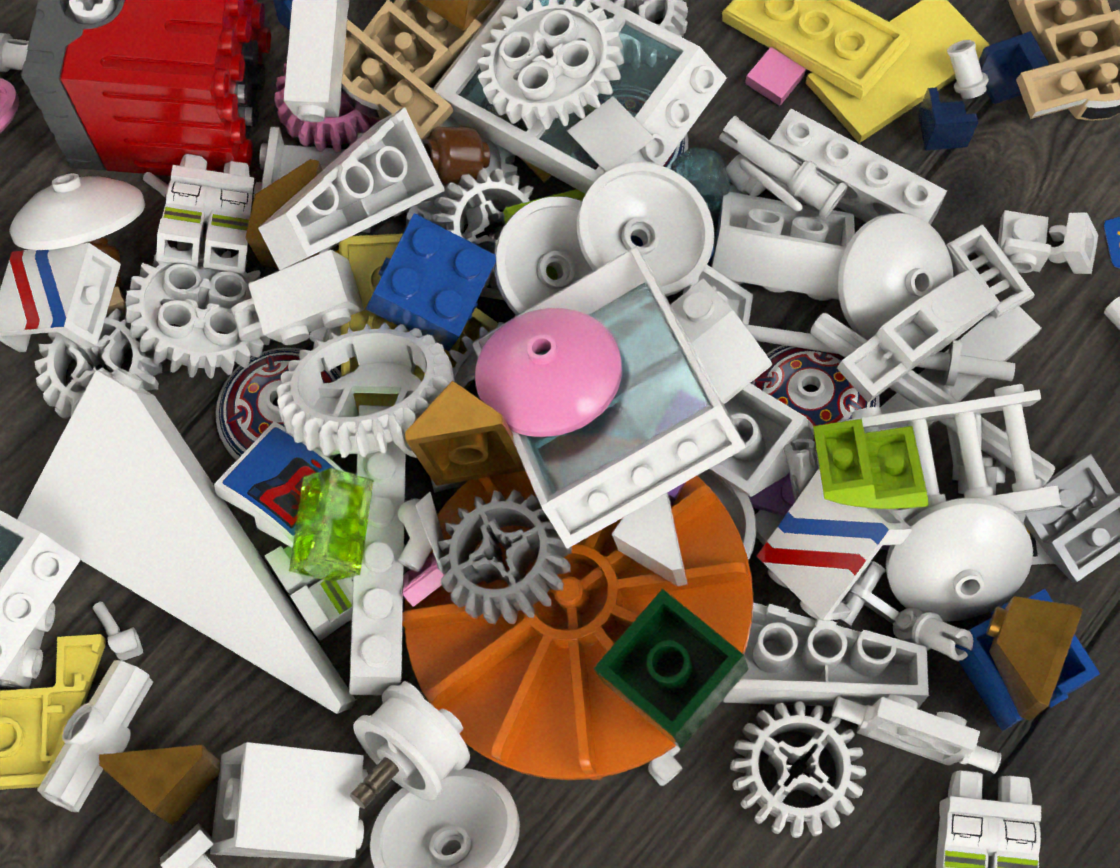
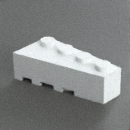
M753 602L752 625L744 654L749 670L727 694L723 702L783 703L784 705H794L797 701H802L804 705L834 706L836 698L841 696V698L863 706L867 704L872 706L881 697L888 699L889 695H899L914 700L918 703L919 708L929 696L927 647L867 630L859 632L836 625L837 622L831 620L821 621L819 618L816 620L788 612L789 609L772 604L765 606Z

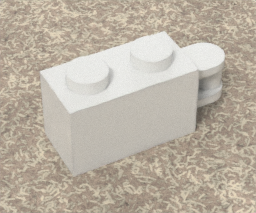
M328 250L249 283L248 286L252 298L238 303L231 308L241 341H251L266 336L284 345L303 342L310 337L309 332L321 327L335 328L345 325L351 321V315L364 310L349 260L333 250ZM257 313L259 321L255 323L253 314Z

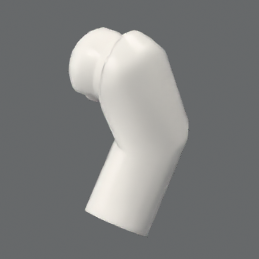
M411 499L402 503L398 510V518L400 522L404 523L410 537L398 561L407 568L420 572L432 548L415 507V504L420 499Z

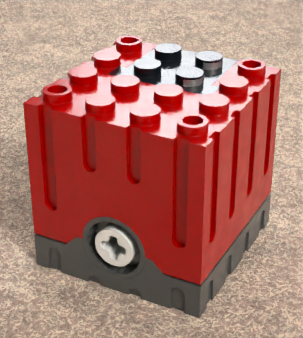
M38 0L21 76L25 84L30 88L34 101L38 108L41 109L48 127L54 133L55 140L62 153L67 157V162L71 168L105 171L106 168L107 171L139 174L151 172L153 175L171 176L173 165L179 166L185 154L202 156L207 160L206 170L224 173L225 164L230 161L247 163L248 166L251 165L253 144L252 140L249 139L251 127L256 128L259 121V104L255 101L257 90H263L265 85V66L262 64V53H269L271 49V29L264 25L265 8L263 3H258L257 0Z

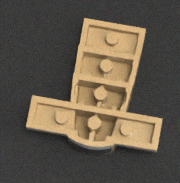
M387 0L364 31H361L347 19L341 85L343 96L354 109L368 117L379 120L405 107L421 141L423 142L424 139H428L430 133L435 128L440 127L454 112L451 104L431 89V87L442 78L501 0H492L464 31L417 0H396L394 3Z
M1008 0L1022 33L1031 31L1049 63L1048 66L1022 72L1016 79L1030 119L1066 109L1076 119L1090 121L1109 119L1120 114V11L1111 12L1108 0Z

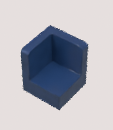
M1031 31L985 47L979 59L981 71L988 75L989 79L986 84V92L994 104L1021 95L1016 79L1022 72L1049 65Z
M937 87L927 88L918 112L925 151L968 147L978 125L977 114H966L964 101L940 103Z

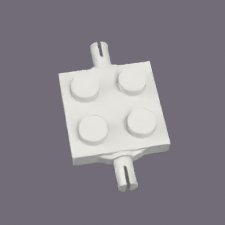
M889 695L888 699L881 697L872 706L868 704L863 706L841 698V696L836 698L831 716L858 724L856 733L948 766L959 762L963 765L967 763L991 771V773H996L998 770L1001 753L977 746L980 731L967 727V721L960 716L947 712H937L935 716L918 710L917 702L899 695Z

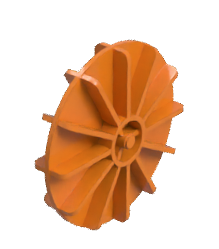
M605 436L561 437L539 451L558 492L644 443V441L634 439L632 442ZM521 471L467 481L446 502L437 515L444 540L452 538L446 531V523L458 525L462 521L458 515V508H464L469 513L476 509L474 505L475 496L481 497L486 504L491 502L494 490L501 492L505 500L508 499L513 489L519 491L523 495L524 500L531 495L537 497L527 472ZM695 476L688 480L673 506L671 505L687 585H674L618 550L612 533L622 520L621 518L571 546L572 553L563 557L570 563L571 572L557 574L564 583L563 590H553L551 588L548 590L547 594L552 601L551 606L542 605L540 601L533 604L532 606L535 609L534 618L527 617L522 610L518 611L515 624L508 623L502 614L495 624L488 623L483 614L477 619L473 618L465 611L466 606L457 607L451 600L452 592H447L442 585L414 607L405 598L402 626L405 628L407 649L412 669L428 702L438 711L440 709L448 710L461 722L463 730L460 732V736L465 744L495 763L523 774L546 779H591L592 781L601 780L605 776L619 774L642 766L662 756L676 746L607 687L593 668L662 589L667 591L741 653L745 654L753 614V586L749 561L739 531L729 512L717 495L701 478ZM518 525L500 528L501 531L506 533H512L520 529L523 532L530 530V528ZM482 539V540L480 541V543L477 545V547L475 548L474 552L479 549V547H480L481 544H482L483 539ZM499 543L500 549L503 553L501 555L503 560L502 564L509 571L510 568L506 562V549L503 547L501 543ZM537 560L529 564L525 577L532 570ZM484 580L476 584L485 589L509 587L508 583L504 580H496L488 584Z

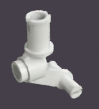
M871 561L843 600V603L852 612L846 619L836 620L851 627L861 608L865 605L892 623L893 632L900 640L925 646L927 651L934 649L956 661L965 659L968 654L955 648V644L971 650L973 647L971 632L943 622L941 617L933 612L923 613L918 608H907L902 612H898L871 592L886 570L878 563Z

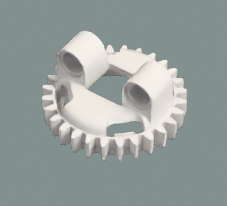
M366 323L364 330L353 332L348 328V333L340 336L331 333L329 341L322 343L315 340L314 350H301L300 360H291L288 363L289 371L281 374V384L277 387L278 410L286 432L293 434L296 443L305 441L307 449L310 451L317 448L326 456L341 453L343 458H346L348 454H360L361 457H366L367 453L377 451L385 453L387 443L394 441L395 445H398L405 454L417 458L405 441V432L451 381H454L452 364L442 344L435 343L432 335L422 336L420 329L414 328L407 332L403 324L392 330L386 323H383L379 329H371ZM356 356L358 367L355 371L340 377L334 382L323 383L322 371L326 369L330 371L336 366L349 361V358ZM416 365L425 373L422 381L413 374ZM354 393L399 394L394 406L374 414L358 416Z

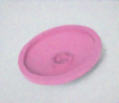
M564 308L534 310L505 323L494 332L483 346L475 369V382L480 400L502 414L511 431L533 437L563 435L592 422L605 411L614 399L622 376L619 348L609 330L598 320L587 314ZM549 351L544 355H537L540 352Z

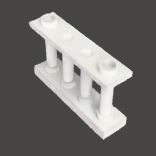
M1022 384L995 389V397L881 414L880 407H870L852 411V419L846 421L862 419L864 433L905 425L913 426L929 506L902 510L891 509L906 523L925 509L946 501L945 494L939 493L927 422L955 418L968 486V491H964V497L993 501L1007 507L1015 514L1039 511L1061 505L1058 486L1043 488L1041 479L1036 480L1022 407L1031 406L1041 400L1040 390L1024 392ZM1003 410L1016 483L1012 484V493L994 495L993 487L987 486L974 413L982 414Z

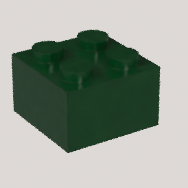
M664 589L656 595L593 668L607 687L680 749H682L749 670L743 653Z

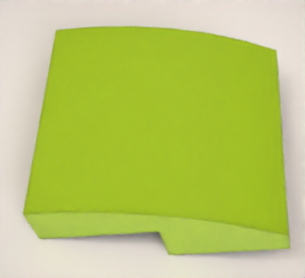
M862 419L813 426L825 500L874 509H903L929 506L913 426L864 433Z

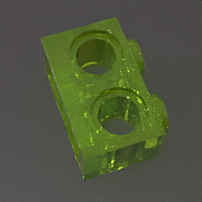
M334 468L303 477L289 566L290 572L331 582L360 575L374 483L373 479Z

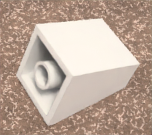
M249 742L221 754L212 833L214 845L211 846L210 854L330 861L355 858L356 850H359L363 841L364 824L361 819H358L359 806L351 799L350 794L360 783H364L363 780L368 775L367 770L363 769L364 755Z

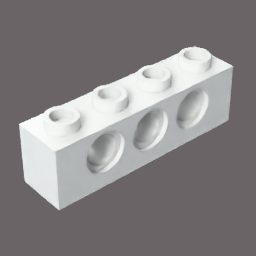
M793 109L789 110L770 139L771 142L800 162L804 163L807 160L808 162L812 161L817 165L816 170L837 185L842 182L846 184L848 188L836 206L848 213L854 214L855 217L866 223L881 215L904 213L919 217L931 225L947 193V190Z

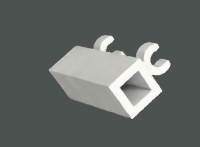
M350 0L292 1L283 101L300 120L321 122L324 121V117H339L347 15Z

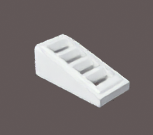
M983 224L946 244L952 261L953 275L957 276L969 270L1000 303L990 312L995 319L1034 297L1035 294ZM975 252L979 257L970 262L967 256ZM984 264L991 268L982 274H979L976 270ZM996 276L1002 280L990 288L986 284L988 280ZM1007 288H1010L1015 293L1001 302L995 296Z

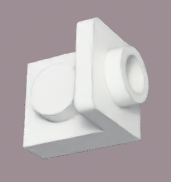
M1005 210L1000 219L998 246L1019 273L1040 272L1051 251V245L1046 244L1049 217Z

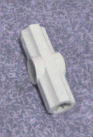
M122 660L113 661L90 702L78 708L67 722L62 734V740L65 744L37 790L42 794V797L71 812H79L103 770L99 765V754L121 753L125 750L131 735L130 729L127 727L153 683L149 674L139 667Z

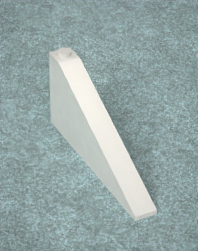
M117 368L115 373L96 370L17 520L40 531L79 557L83 562L334 713L338 714L351 709L356 699L353 695H349L348 687L225 501L216 495L215 486L156 397L140 388L143 380L126 370Z

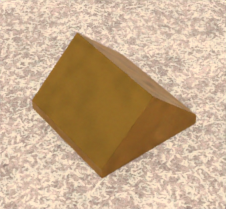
M451 381L405 432V441L436 486L526 471L514 444L513 433L503 415L454 381Z
M203 745L99 754V765L147 809L171 825H174L220 772V761Z

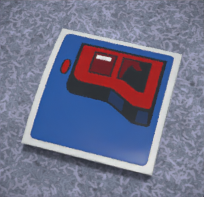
M273 422L219 478L214 486L218 497L254 516L259 530L296 549L348 491L353 482L348 474L330 458L323 455L321 451L317 448L311 451L308 450L305 441L296 443L292 433H287L285 427Z

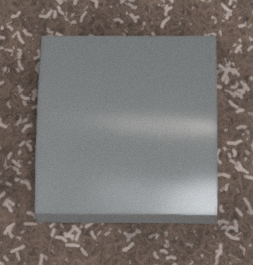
M1091 454L1080 457L1053 475L1042 486L1043 488L1058 486L1061 500L1060 506L1026 512L1024 519L1026 528L1056 566L1072 582H1078L1120 553V493H1115Z

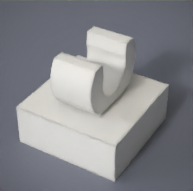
M1069 213L1067 227L1055 225L1049 228V234L1053 241L1064 242L1058 247H1051L1048 258L1053 263L1067 261L1074 274H1092L1098 233L1088 213Z
M198 823L160 857L161 867L217 868L204 854L214 845L212 838Z

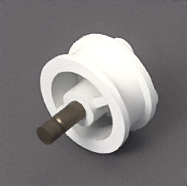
M404 681L400 686L391 685L383 692V704L372 716L363 715L359 717L353 726L359 743L377 764L365 777L364 783H360L350 794L351 799L363 809L366 808L375 798V794H378L391 779L413 795L424 800L433 801L442 792L441 781L452 769H463L470 761L468 748L460 736L463 726L451 712L446 709L438 711L424 699L417 688Z

